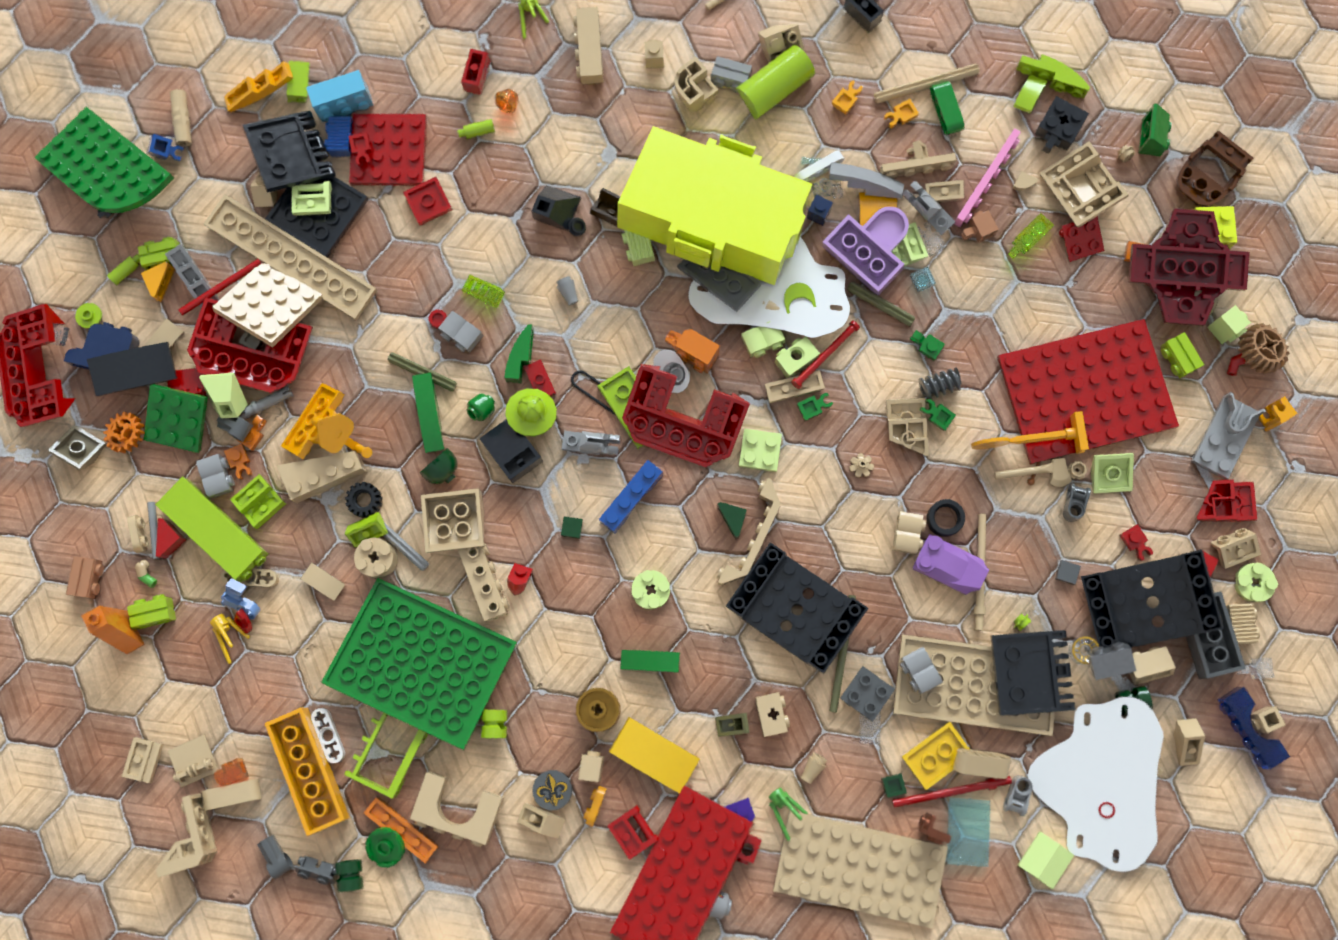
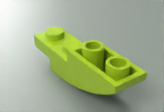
M1043 54L1039 60L1022 55L1016 70L1025 75L1031 74L1041 79L1051 81L1049 88L1057 92L1071 94L1076 98H1085L1090 89L1085 80L1070 67Z

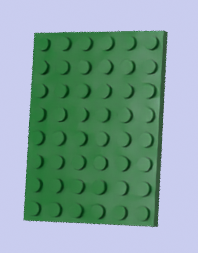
M377 578L321 683L464 751L517 642Z

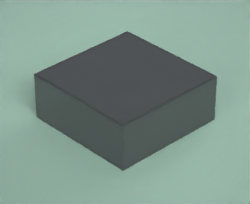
M1061 560L1055 579L1075 585L1081 566Z

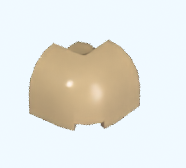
M696 56L677 71L674 80L675 91L691 112L700 110L704 107L705 102L718 94L717 87L707 77V69Z

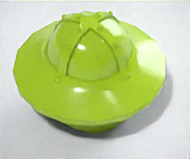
M527 388L518 391L510 397L506 405L505 416L509 426L515 432L524 436L535 437L544 434L552 428L556 420L557 409L553 399L547 393L538 389Z

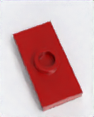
M541 359L524 366L533 389L541 390L550 397L556 394Z

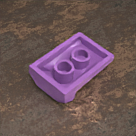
M931 534L926 539L913 566V570L964 595L980 590L989 572L982 559Z

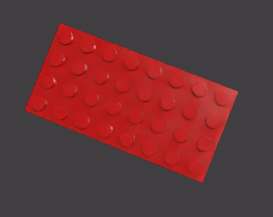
M684 785L658 836L659 840L654 843L610 933L621 940H697L755 823Z

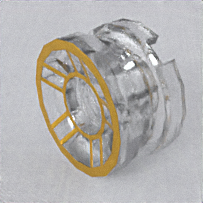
M1085 636L1074 639L1068 647L1070 658L1077 664H1090L1087 653L1082 654L1081 648L1084 647L1086 651L1090 652L1093 648L1099 647L1098 643L1094 639Z

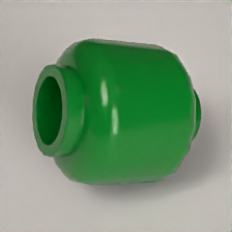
M479 393L467 403V414L474 421H484L494 413L495 401L490 395Z

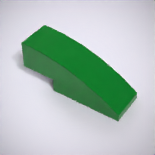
M528 324L521 332L510 352L504 379L508 383H522L523 365L531 364L534 337L532 324Z
M622 650L620 670L679 673L680 652Z

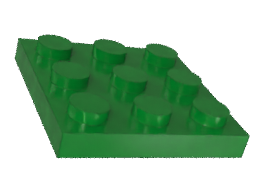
M155 384L150 385L143 440L196 453L200 452L208 397Z

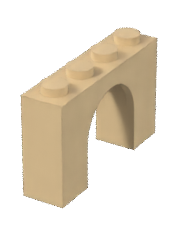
M426 772L410 819L415 821L414 824L421 827H426V825L434 827L433 831L442 834L445 831L452 833V837L458 840L469 839L471 844L482 847L483 844H488L504 797L489 791H483L474 816L466 823H453L444 816L441 810V798L448 777L433 772Z

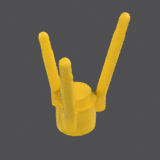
M219 614L210 621V624L213 627L212 630L218 639L227 663L231 664V659L220 634H222L230 648L233 645L226 634L230 629L229 625L247 639L250 636L245 634L233 622L230 616L226 618L224 614Z

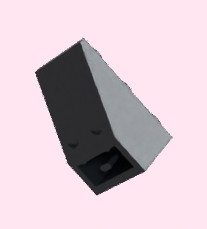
M507 419L479 438L512 484L543 462L541 456L526 436L515 432L509 426Z

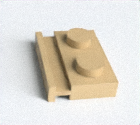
M134 737L122 777L148 784L152 783L164 744Z

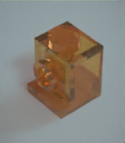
M236 758L231 762L221 765L222 769L214 773V778L220 786H226L249 777L243 758Z

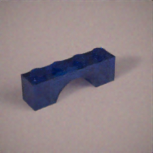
M1236 687L1217 699L1220 703L1221 711L1228 715L1232 721L1230 722L1232 728L1239 732L1243 738V745L1248 750H1251L1254 755L1253 759L1260 768L1272 769L1290 758V755L1279 739H1265L1254 731L1250 717L1252 709L1256 704L1245 687Z

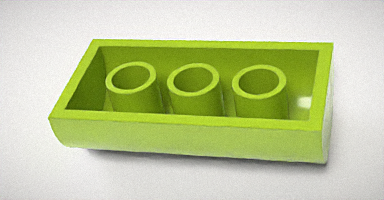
M792 45L736 89L753 118L758 119L814 77L815 69L807 54L800 47Z

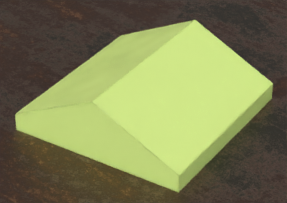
M1134 454L1094 455L1090 471L1093 493L1133 491Z
M1039 831L1018 866L1053 889L1074 855Z

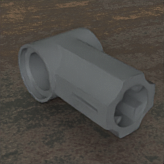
M219 416L217 418V427L228 432V434L241 442L244 441L253 428L252 424L240 417L220 418Z
M274 835L257 844L267 862L266 867L272 878L277 879L294 868L291 858L283 852Z

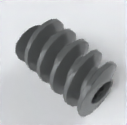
M955 367L954 371L948 369L947 373L941 371L939 375L935 373L932 375V378L928 375L925 377V381L923 378H919V387L922 395L927 396L928 399H932L933 393L938 398L939 391L943 395H946V389L953 393V387L961 391V377L957 367Z

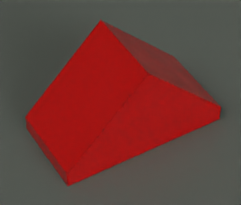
M158 518L156 557L167 559L187 539L170 521Z

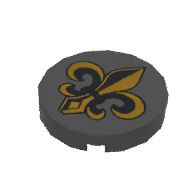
M548 770L541 773L535 779L533 797L541 808L558 810L569 802L572 795V784L564 773L558 770Z

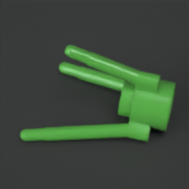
M778 788L768 797L771 800L769 806L773 809L786 840L790 841L777 807L782 809L787 806L799 820H802V817L794 807L804 814L808 813L787 792H784L782 788Z

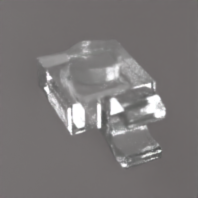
M1272 657L1249 659L1250 665L1245 666L1246 669L1237 671V674L1251 673L1252 679L1275 677Z

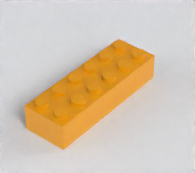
M301 707L264 723L306 836L316 834L350 819L334 774L316 734L308 707Z

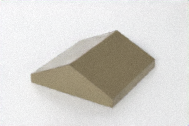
M73 425L48 449V452L80 471L96 461L106 443L78 426Z

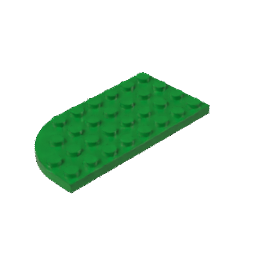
M87 106L34 157L86 203L99 211L107 213L126 212L146 204L155 198L174 179L168 171Z

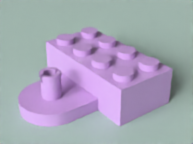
M884 207L879 209L861 226L848 214L823 241V248L874 294L879 296L904 269V263L892 251L905 238L908 232V218L902 210L896 207Z

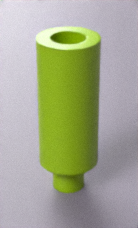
M492 119L463 126L464 129L457 130L459 138L466 136L467 139L495 132Z
M136 254L133 258L131 256L126 258L107 275L108 278L115 285H118L139 267V254Z

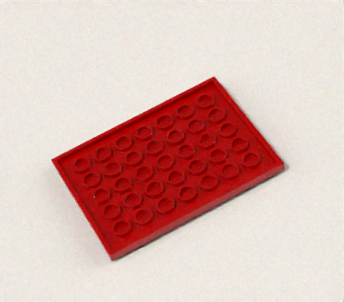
M1145 319L1001 354L997 357L1021 436L1063 431L1066 428H1072L1070 416L1074 412L1081 411L1083 412L1088 450L1179 427ZM1074 439L1024 443L1030 465L1076 453Z

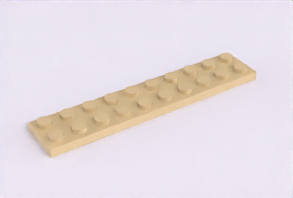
M225 194L204 222L207 228L255 258L322 294L324 301L356 321L377 292V289Z

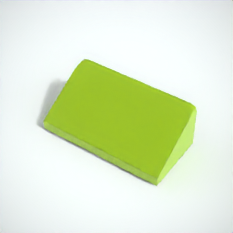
M379 512L348 525L345 531L346 537L355 548L365 539L379 538L388 534Z

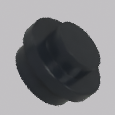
M573 218L568 223V230L573 236H581L586 231V224L581 218Z

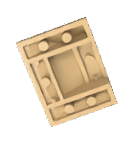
M1087 142L1040 172V175L1078 228L1129 197L1120 182H1116L1103 165L1098 152L1090 142Z

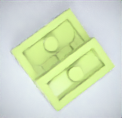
M916 222L909 224L905 238L892 251L904 263V266L928 257Z

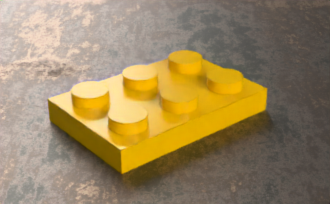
M947 722L902 755L901 758L923 788L927 790L954 770L953 766L957 749L970 748L953 725Z

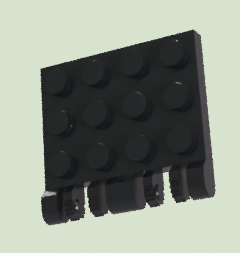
M303 111L243 125V131L267 193L318 180L326 181L336 177L330 161L317 163L329 157L322 137H320V132L316 129L304 131L316 126L311 111Z
M1066 630L990 636L999 716L1076 710L1075 702L1060 703L1062 699H1074V694L1059 695L1058 687L1066 688L1072 686V682H1057V678L1072 676L1070 663L1055 664L1057 659H1069V654L1061 653L1054 655L1053 648L1068 646L1067 641L1053 642L1052 640L1067 638Z

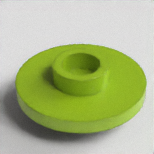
M85 303L76 311V322L81 327L89 329L93 324L101 322L102 311L93 303Z

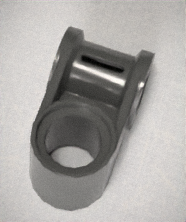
M1070 483L1063 509V517L1066 521L1075 522L1084 516L1091 488L1084 489L1075 486L1074 483ZM1071 508L1077 510V516L1071 514Z

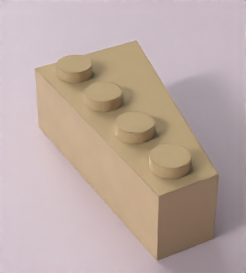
M355 451L277 465L290 500L295 503L302 502L367 472L360 455Z

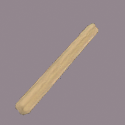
M978 64L969 65L876 92L874 99L876 103L885 102L930 89L931 86L947 81L954 82L978 75L980 69Z

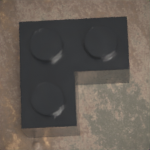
M845 0L843 9L868 33L882 21L884 10L877 4L879 0Z

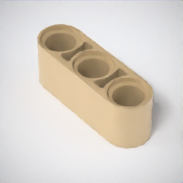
M959 748L957 749L953 769L962 774L1006 779L1012 758L1001 753Z
M259 779L201 791L204 811L262 799Z

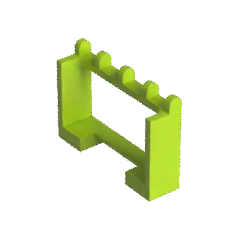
M383 713L380 720L372 718L371 722L377 724L370 738L363 736L362 740L367 742V745L362 755H353L352 758L358 761L353 773L346 770L344 775L394 799L397 798L405 782L404 776L420 744L425 742L428 734L418 729L389 789L359 775V771L388 716Z

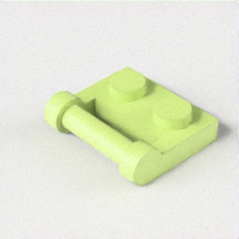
M324 181V183L293 186L292 214L294 216L331 214V182ZM323 191V194L300 195V192Z

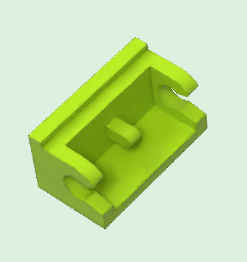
M289 61L293 79L287 82V100L289 103H306V99H308L306 87H308L310 64L309 62Z

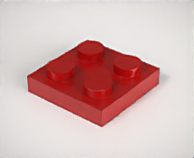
M437 177L403 192L419 226L453 210Z

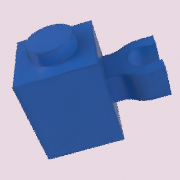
M153 134L150 138L146 154L163 160L167 159L168 155H170L174 160L180 161L181 157L175 155V150L183 151L184 147L171 146V139Z

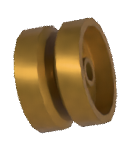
M592 688L585 691L579 697L576 704V716L584 728L593 732H602L612 728L617 723L620 716V703L611 691L604 688ZM597 706L603 709L599 714L595 712Z

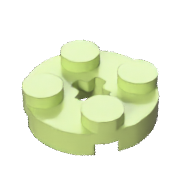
M1262 563L1244 565L1235 575V589L1239 596L1247 601H1265L1274 594L1278 586L1274 573ZM1252 578L1259 580V587L1251 585L1253 583Z
M646 570L634 579L632 595L635 602L642 608L656 609L663 606L669 599L670 584L662 573ZM654 585L656 593L648 595L646 587Z

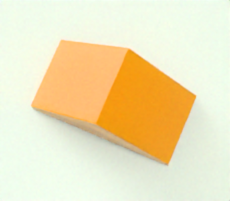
M163 262L141 273L150 295L158 302H162L175 271V268L167 262Z

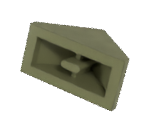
M747 713L715 717L718 737L749 733Z

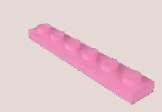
M1014 128L956 218V226L961 227L963 222L967 224L973 215L970 211L973 207L977 209L982 201L980 198L981 194L988 192L992 185L989 183L990 180L997 178L1001 171L999 166L1001 163L1006 164L1011 156L1008 152L1011 148L1015 149L1020 142L1018 136L1021 132Z

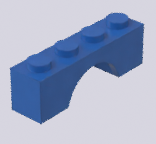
M647 460L599 518L600 523L616 534L639 501L663 477V471Z

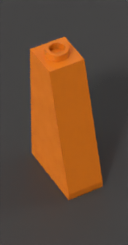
M99 605L81 615L90 634L125 654H129L145 645L138 630L131 628L130 617L126 610Z

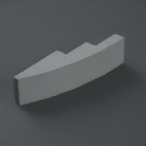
M831 162L829 180L848 181V188L866 189L865 195L903 198V183L869 169Z
M182 244L165 253L194 299L212 288ZM217 295L210 298L217 301L220 300Z

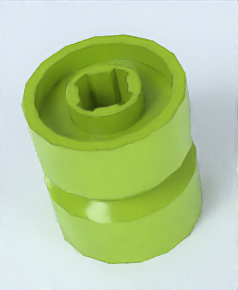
M483 710L481 721L484 722V725L481 727V738H507V727L504 723L507 721L508 710Z

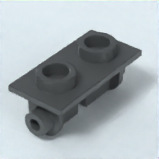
M300 856L298 860L300 866L294 865L295 871L298 873L297 875L301 878L309 879V877L317 879L318 883L324 885L335 883L332 877L333 875L336 876L334 864L322 861L320 867L317 868V859Z

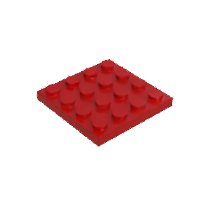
M353 114L352 135L367 132L372 152L367 153L371 159V165H368L366 159L361 160V167H359L356 163L357 155L353 156L351 151L350 185L417 186L423 183L426 114Z

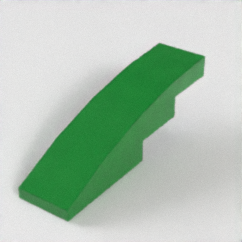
M432 373L413 375L414 393L425 453L444 450L442 426Z

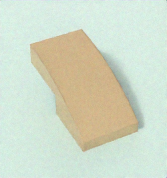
M312 562L300 578L333 601H335L345 586L343 582Z

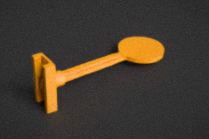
M1082 411L1074 412L1070 416L1072 428H1066L1063 431L1022 435L1013 438H989L971 444L972 449L981 450L1001 447L1007 444L1074 439L1076 454L1084 453L1085 450L1089 449Z

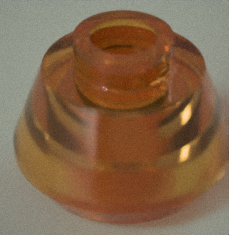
M505 89L496 93L495 103L502 112L514 113L516 111L519 98L514 90Z

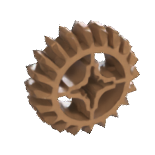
M1254 324L1248 327L1247 331L1239 337L1240 341L1237 344L1240 348L1238 351L1242 353L1241 358L1246 360L1245 364H1250V368L1256 369L1257 373H1274L1281 369L1286 361L1289 360L1288 355L1290 353L1287 351L1289 346L1285 344L1287 339H1283L1281 337L1282 333H1278L1277 328L1272 329L1270 324Z

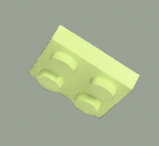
M744 428L739 467L777 472L782 434Z

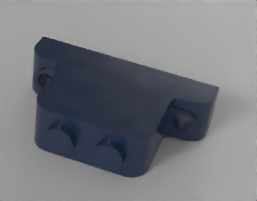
M103 322V325L93 324L89 328L83 348L68 350L63 361L71 366L89 370L87 359L138 348L140 341L138 337L132 334V329L123 326L120 329L114 328L113 324Z

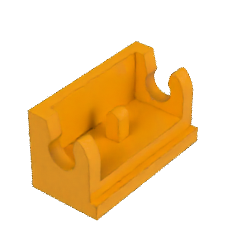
M1284 396L1265 407L1266 412L1270 415L1269 419H1266L1262 414L1259 416V420L1267 432L1283 424L1298 413Z

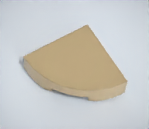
M1021 171L1012 189L1020 191L1031 188L1038 179Z

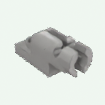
M914 181L910 185L919 193V196L914 197L906 189L902 195L943 235L956 222L917 181Z
M564 430L562 450L600 455V453L618 455V447L608 446V444H620V435L586 431L580 433Z

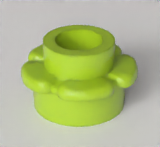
M1021 614L1013 621L1016 624L1014 628L1016 627L1019 631L1025 628L1031 622L1028 618L1029 615L1024 616Z

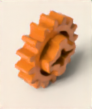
M123 412L122 415L117 413L116 419L110 418L111 423L105 425L108 430L103 431V434L107 435L103 439L108 442L106 446L115 452L125 454L126 450L132 452V447L137 448V442L143 440L140 438V435L145 434L141 430L144 427V424L140 423L141 419L132 413L128 414L126 412Z

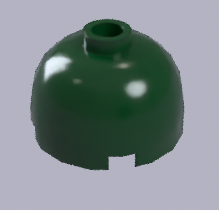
M446 448L419 473L426 481L434 485L443 482L448 484L456 477L454 473L458 467L457 458L451 450Z

